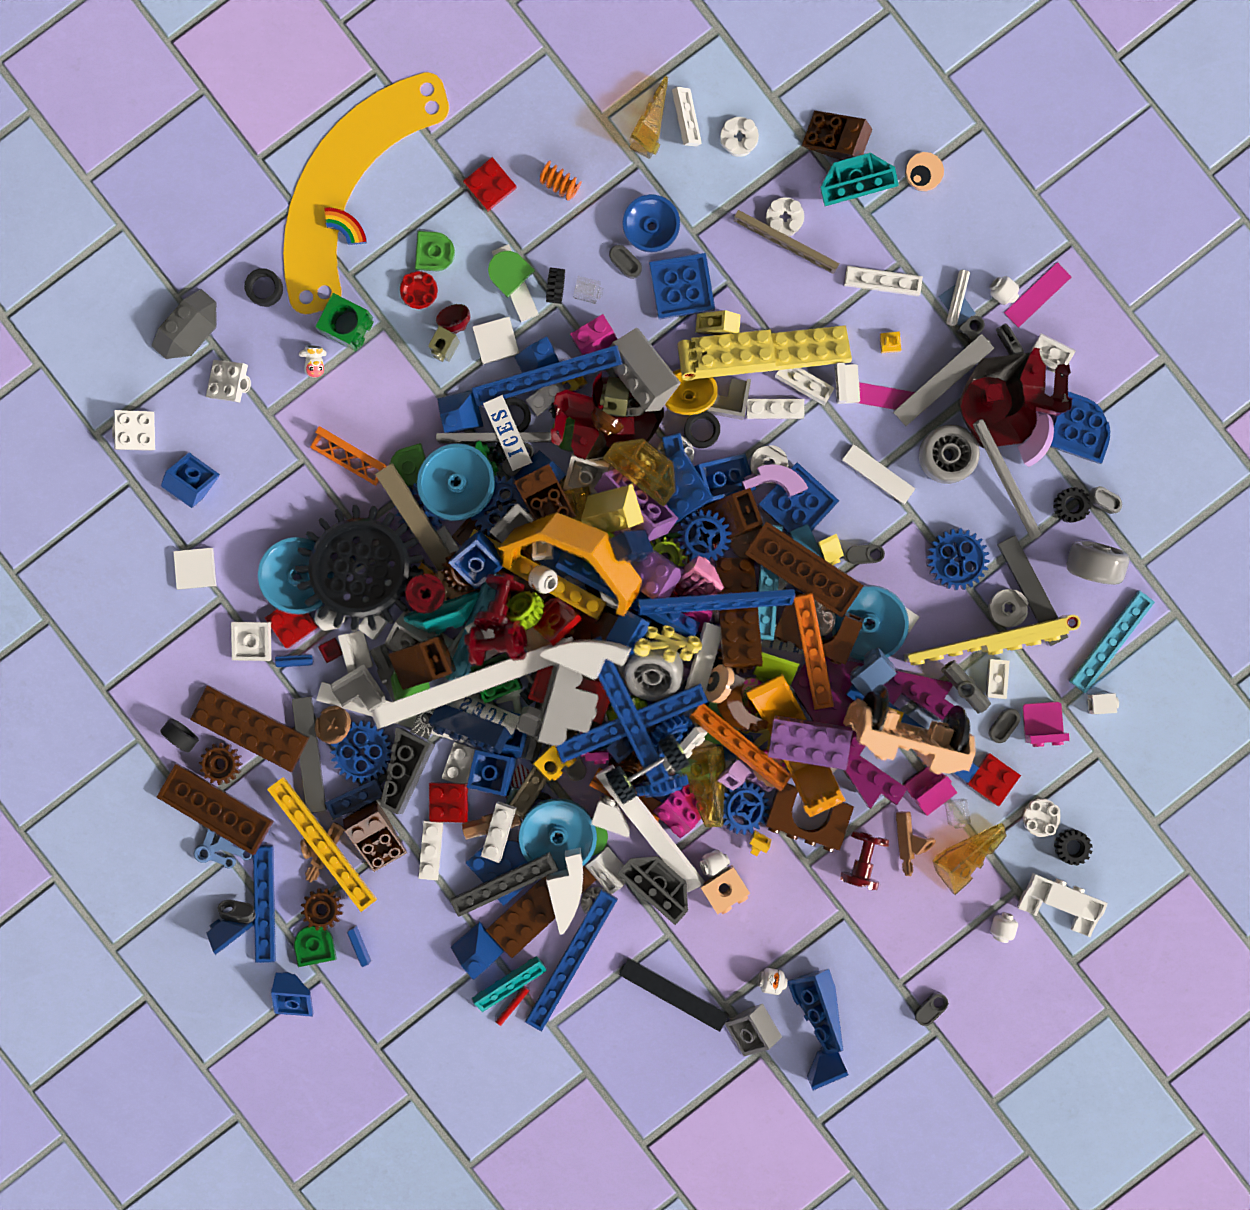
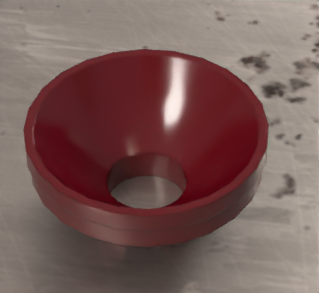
M463 304L450 305L438 313L436 323L438 326L457 334L463 331L471 318L470 311Z

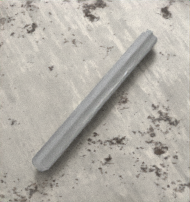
M981 419L974 422L973 427L1030 538L1036 539L1040 537L1041 532L984 420Z

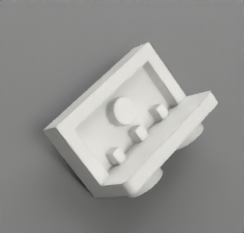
M1040 333L1033 348H1040L1039 353L1042 361L1053 373H1055L1057 365H1068L1076 352L1074 349Z

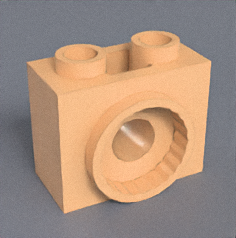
M733 865L729 866L728 870L723 874L710 878L700 886L717 914L727 913L732 909L731 906L733 904L744 902L748 899L747 895L750 894ZM722 883H726L729 885V889L726 892H720L719 886Z

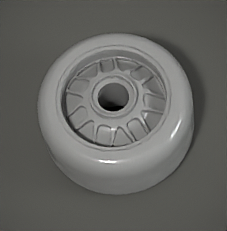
M943 425L934 429L924 438L919 449V462L922 470L929 478L943 484H952L967 478L975 470L980 457L976 438H974L970 431L958 425ZM945 450L951 453V460L945 459L943 455Z
M1076 541L1071 546L1066 567L1068 572L1077 577L1093 582L1117 585L1123 582L1130 559L1126 552L1115 547L1090 541Z
M666 649L650 650L648 656H639L634 653L631 657H627L623 670V679L628 690L636 697L652 702H657L674 695L680 687L683 675V661L678 652H676L673 662L663 659Z

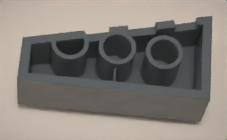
M396 727L391 760L387 770V780L385 781L380 806L395 814H403L435 743L410 733V731L404 728Z

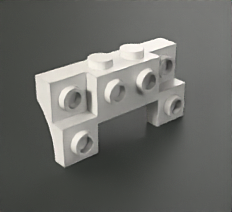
M1032 873L1027 889L1023 890L1017 908L1037 916L1040 906L1044 902L1075 915L1071 930L1091 937L1097 922L1104 915L1108 903L1085 894L1084 889L1075 885L1073 889L1067 887V882L1056 878L1055 881Z

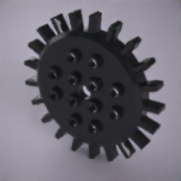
M353 505V518L344 520L343 513L336 509L337 524L330 527L323 518L318 520L320 526L325 529V532L320 537L316 536L313 532L307 531V537L315 542L313 549L298 548V552L302 556L310 557L309 565L295 566V571L309 573L310 580L297 584L299 590H306L312 587L315 592L313 596L307 598L305 604L310 607L321 600L325 605L318 612L317 617L323 620L331 610L334 611L337 615L333 621V626L338 629L342 625L344 617L352 618L350 626L353 632L358 631L359 619L363 618L368 619V626L372 631L376 630L377 624L374 616L383 614L385 620L392 624L394 622L393 616L388 610L397 605L401 611L406 613L408 608L405 603L400 601V598L406 593L409 579L423 575L420 572H412L411 564L423 562L424 557L418 554L409 556L408 549L415 547L419 542L416 537L406 542L401 540L400 536L409 528L406 523L401 524L395 531L389 527L395 517L392 512L386 515L383 522L376 521L378 514L376 506H371L368 518H360L359 507ZM355 538H360V541L357 544L353 543V540ZM374 540L379 541V544L377 546L372 545V542ZM333 554L338 555L337 559L332 560L331 556ZM352 556L357 557L355 562H350ZM371 559L376 560L375 564L370 565L369 561ZM390 561L395 562L393 567H388ZM359 564L366 566V571L363 574L356 573V567ZM333 572L335 574L334 577L328 578V574ZM349 575H353L352 581H347ZM371 577L373 579L372 583L367 584L366 579ZM387 580L392 581L390 586H385ZM350 594V599L345 600L344 595ZM369 596V601L363 602V598Z

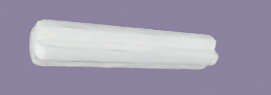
M960 270L958 273L946 321L951 326H956L958 323L970 272L967 270Z

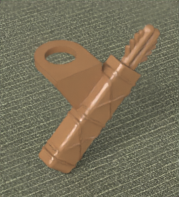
M900 811L896 813L899 856L904 861L902 863L903 873H905V876H912L914 867L911 859H915V854H922L931 849L936 840L934 838L925 839L913 835L911 813L909 811Z
M334 822L329 828L327 834L335 844L338 843L343 835L344 827ZM302 839L300 846L304 858H313L310 863L313 866L308 867L307 872H305L306 881L309 880L311 883L313 880H317L318 875H320L319 869L322 870L325 865L308 842Z

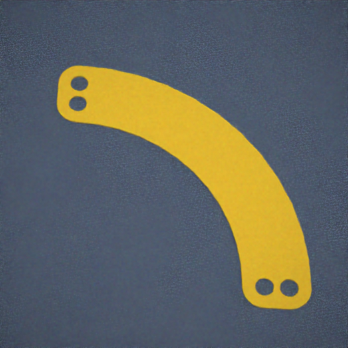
M429 72L421 73L400 80L376 92L339 120L322 139L308 160L298 180L289 206L284 235L285 281L289 301L295 311L301 314L323 311L330 297L328 299H321L318 296V289L321 286L326 285L331 288L332 293L339 296L342 295L337 266L339 231L326 227L324 208H336L344 211L354 187L364 172L383 152L404 137L418 130L441 123L447 117L449 103L443 82L437 75ZM424 83L433 85L434 92L432 95L424 96L421 94L420 88ZM429 101H435L439 105V110L435 114H428L425 110V105ZM308 290L313 294L311 303H301L299 296L302 291Z

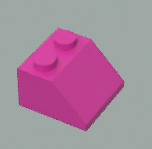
M603 314L570 334L581 355L609 348L617 340L613 329Z

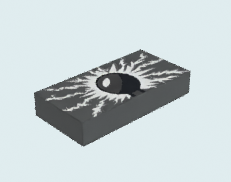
M435 708L417 714L410 733L429 740L433 727L428 722Z

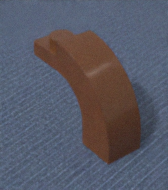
M734 674V683L729 688L731 689L730 694L724 701L717 703L720 714L737 731L749 730L751 732H758L759 730H766L768 722L750 714L743 706L741 692L745 679Z

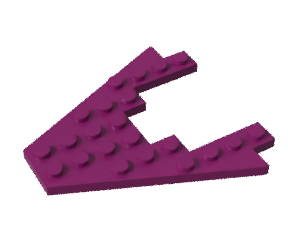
M825 657L834 707L815 710L805 662L790 685L794 689L797 698L812 721L845 726L843 722L849 705L854 702L853 699L846 695V692L853 684L850 680L851 672L857 666L862 667L864 664L847 661L846 665L842 663L838 665L831 662L830 658ZM896 671V675L883 685L888 690L889 702L894 705L900 694H902L942 722L948 711L954 707L953 704L944 699L953 686L951 682ZM852 729L845 773L869 809L873 807L880 795L898 805L908 788L860 756L866 745L858 742L857 733Z

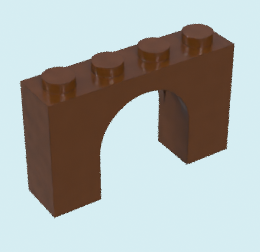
M795 591V595L802 594L800 592ZM793 601L792 605L785 606L774 636H777V639L787 643L789 641L794 643L795 647L803 650ZM846 612L837 633L829 639L822 640L825 657L830 658V661L835 664L841 665L842 663L846 665L864 619Z
M787 783L781 791L776 788L768 812L769 816L765 821V825L769 827L768 831L779 834V831L787 833L786 837L797 840L800 837L805 839L804 843L815 846L817 843L823 845V849L834 852V849L840 851L854 806L844 802L830 808L827 819L822 826L814 830H805L798 827L792 817V809L798 793L796 786Z

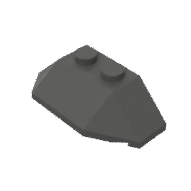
M202 289L185 298L158 328L151 347L165 359L192 356L217 327V302Z
M658 856L630 858L618 871L617 874L674 925L688 912L686 881Z

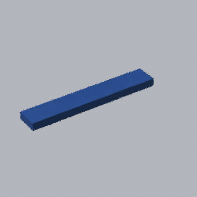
M260 846L256 854L253 855L254 911L256 913L254 919L255 963L276 961L274 846Z

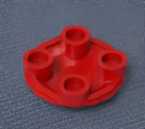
M416 271L404 276L400 286V294L405 304L411 308L423 309L433 304L437 298V283L432 275Z

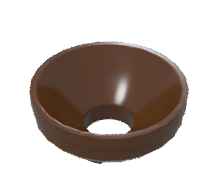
M594 407L591 417L593 426L597 430L609 436V434L619 433L624 428L611 415Z

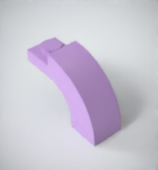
M1036 411L1037 423L1032 435L1025 443L1017 446L1024 464L1028 467L1041 460L1051 446L1054 426L1051 416L1047 413L1044 414L1043 412Z
M774 464L757 467L758 476L755 473L746 476L744 478L745 481L742 482L744 490L762 483L773 482L783 487L788 497L808 489L804 480L795 471L788 467Z
M741 759L727 767L718 778L720 783L731 790H735L745 780L755 783L767 792L775 788L764 785L765 783L762 780L759 781L753 769Z

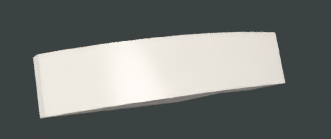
M575 640L547 648L541 652L540 656L595 680L600 674L605 659L622 666L626 662L631 648L604 640Z
M580 848L565 851L568 869L547 875V885L560 935L565 933L574 918L582 893L583 864Z

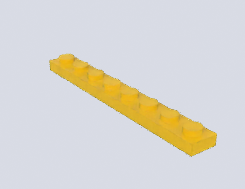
M474 529L471 536H473L477 532V530ZM486 536V537L493 543V545H494L496 551L498 552V554H499V556H500V558H501V560H502V562H503V558H502V552H503V551L500 550V549H498V547H499L501 544H500L499 542H497V541L491 539L490 537ZM520 555L516 561L512 560L511 568L507 570L528 581L532 569L539 565ZM557 575V586L549 593L598 620L607 602Z
M282 777L267 789L359 911L362 912L377 900L375 895L288 781Z

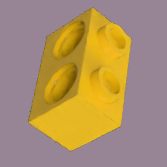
M552 745L533 765L548 781L551 779L555 781L563 774L561 769L566 765L570 767L577 759L573 758L562 763L556 746ZM548 761L552 762L555 766L554 771L551 773L546 772L544 769V765Z

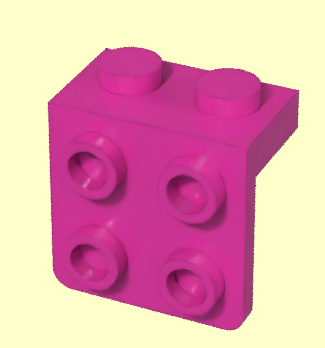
M1060 702L1023 705L1025 743L1032 744V747H1043L1044 743L1052 742V746L1064 745L1063 741H1070L1069 733H1065L1063 729L1062 705Z
M590 751L583 754L582 757H585V761H594V764H606L611 755L607 751Z
M689 784L683 786V789L671 793L653 811L679 838H682L696 826L704 816L707 802Z

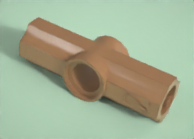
M493 813L482 816L477 820L462 823L465 839L468 840L482 835L487 836ZM516 814L514 815L511 828L521 825V817Z

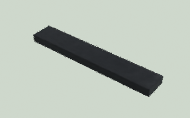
M629 957L619 973L621 977L719 1032L729 1017L727 1012Z

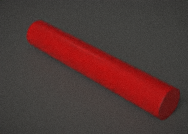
M526 986L521 988L495 1022L499 1026L506 1021L530 991Z

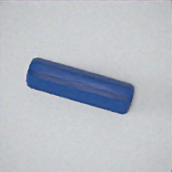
M312 654L276 656L275 665L276 667L313 665Z

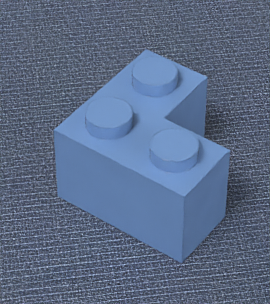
M879 647L875 650H869L863 659L864 665L862 667L857 666L851 672V682L864 697L869 691H873L878 685H884L896 675L893 663Z

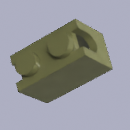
M439 326L428 347L434 358L441 362L444 359L449 362L460 341L454 333Z
M608 376L607 384L603 383L600 405L604 406L603 411L607 414L626 416L630 391L620 378Z

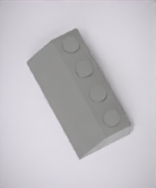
M635 328L611 344L610 347L618 345L623 363L622 365L612 367V369L644 411H660L681 382L639 328Z

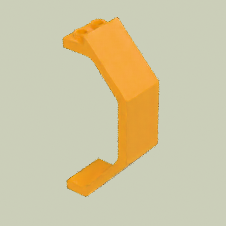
M554 513L532 523L514 528L498 547V549L503 551L502 567L507 569L511 568L512 560L516 561L520 557L521 549L525 551L528 544L537 541L547 542L586 558L618 597L619 603L616 614L621 616L626 614L639 595L642 579L630 563L617 561L609 541L611 539L609 534L560 513Z
M783 674L747 691L749 699L752 700L761 718L768 722L767 728L771 735L775 715L807 720ZM784 760L790 774L793 775L792 779L809 817L815 816L845 801L830 767Z

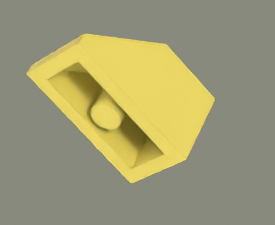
M726 310L698 313L695 333L714 335L739 333L740 315Z
M837 534L817 543L826 561L832 565L841 562L839 558L844 555Z

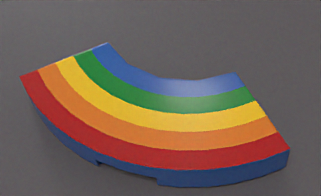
M324 208L327 228L340 231L346 237L348 245L367 243L363 228L352 215L340 209Z

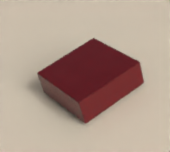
M336 637L318 646L326 663L343 655Z

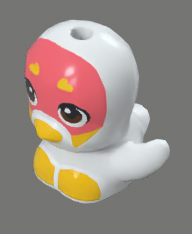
M305 346L304 350L299 352L300 357H306L305 373L310 377H319L324 373L322 356H326V351L321 346Z

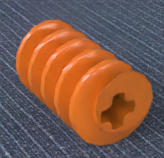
M549 160L540 173V184L546 183L548 189L553 187L554 193L559 191V196L563 197L566 195L565 199L567 201L571 200L578 192L582 181L576 184L577 177L570 180V173L563 176L564 169L562 168L557 172L558 165H554L551 168V161Z

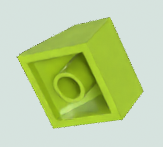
M762 652L763 665L762 667H754L752 674L756 675L758 680L764 682L767 679H773L783 674L788 685H791L799 664Z

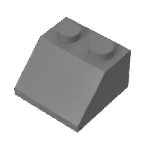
M763 1004L750 1007L725 1022V1026L743 1056L769 1050L782 1038Z

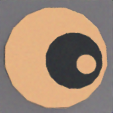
M922 152L910 159L906 166L905 176L907 182L915 187L914 189L929 191L941 182L944 176V167L938 156L929 152Z
M723 664L713 668L705 692L707 700L721 703L728 697L731 689H729L730 685L734 683V673L730 667H723Z

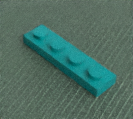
M536 956L519 968L511 971L502 979L497 980L485 990L480 991L472 997V1001L484 1012L546 972L547 969Z

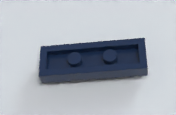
M375 779L325 802L332 820L382 798L383 788L379 780Z

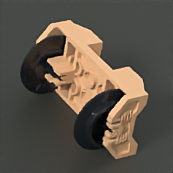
M878 685L873 691H869L863 700L857 699L849 705L843 723L857 733L858 742L865 744L875 754L876 758L894 760L898 747L905 750L912 748L917 754L916 756L921 758L923 764L927 765L933 773L940 774L943 772L949 774L960 770L969 771L976 753L975 737L970 734V720L962 706L956 705L952 707L946 714L943 722L931 721L929 729L898 722L900 715L896 714V711L888 709L889 694L887 688L883 685Z

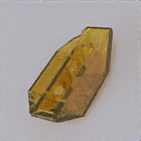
M644 439L613 443L603 457L607 463L663 507L676 491L674 463Z

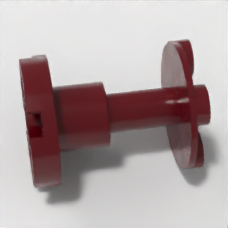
M431 574L419 575L412 578L408 583L406 599L413 611L423 614L432 613L438 610L444 603L445 588L437 577Z
M488 574L486 584L497 590L494 601L489 602L487 612L475 614L474 625L486 632L488 628L494 630L493 634L505 632L507 623L511 621L506 618L508 607L505 605L508 594L522 593L525 585L514 581V577L509 574H502V577Z
M510 621L506 625L505 632L496 633L494 638L485 639L479 627H471L469 633L465 634L464 637L465 644L468 645L470 664L482 665L486 658V651L495 649L498 653L507 652L513 661L524 660L527 655L524 652V647H528L524 626H519L520 621Z
M853 831L851 837L863 841L859 860L855 859L852 873L841 872L840 880L854 886H868V889L878 890L880 882L871 878L874 864L870 862L875 844L889 847V840L872 837L868 833Z

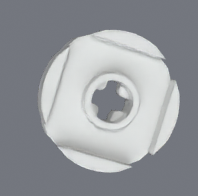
M735 117L727 120L720 135L722 147L729 154L736 157L748 155L756 147L759 138L758 129L754 121L745 117ZM738 132L745 136L741 141H738V138H734V135H737Z
M791 198L774 200L766 213V224L789 237L798 232L804 222V211L800 202ZM787 213L790 218L787 219V222H783L780 215Z
M774 445L757 449L750 460L752 474L755 473L758 476L756 469L765 465L764 461L772 460L774 465L788 467L785 452Z
M1001 590L991 598L988 610L995 623L1003 627H1013L1021 624L1026 619L1028 601L1017 590ZM1005 604L1013 605V607L1011 608L1012 613H1010L1009 611H1004Z

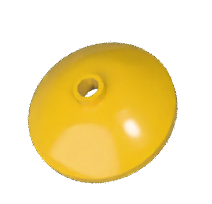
M681 369L673 371L681 384L665 404L669 410L682 415H694L707 410L713 405L718 394L717 384L713 377L686 381L682 379Z

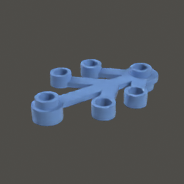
M208 828L203 844L198 845L194 850V857L198 862L207 863L211 860L224 865L227 869L236 865V859L232 856L225 858L215 852L224 850L240 856L245 861L253 857L250 854V857L246 858L244 856L245 850L232 845L233 843L221 836L218 843L211 845L215 832ZM206 850L207 856H203L201 851ZM228 859L232 860V866L227 864Z

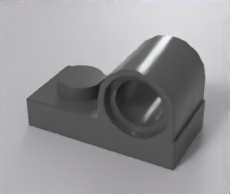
M971 316L959 327L956 333L970 344L983 330L984 320L980 316ZM970 322H974L977 325L976 331L970 328Z

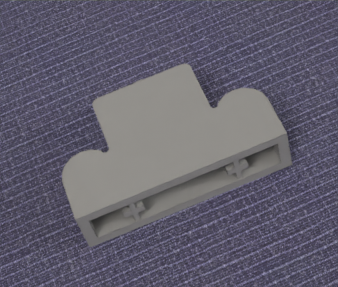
M554 663L533 739L558 746L566 739L564 728L585 733L589 731L591 721L596 716L597 709L595 707L598 695L576 688L582 682L581 673Z

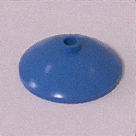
M649 194L638 197L630 203L624 213V234L627 240L641 251H662L668 248L678 236L680 230L679 213L673 203L662 196ZM653 224L655 228L650 230L648 225Z

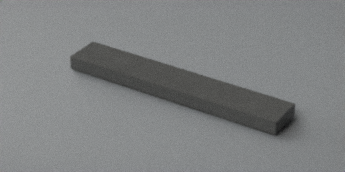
M1012 536L997 544L1022 594L1026 597L1037 622L1057 619L1058 616L1016 536ZM1060 635L1059 640L1048 641L1050 646H1053L1068 638V635Z
M312 696L292 699L295 729L310 737L299 758L305 805L311 813L326 811Z
M548 852L451 898L449 901L457 916L460 917L558 871L559 868L551 853Z

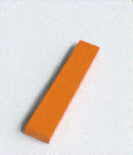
M813 592L795 595L794 605L814 709L834 707Z
M705 704L697 706L689 716V718L779 791L786 786L793 776Z

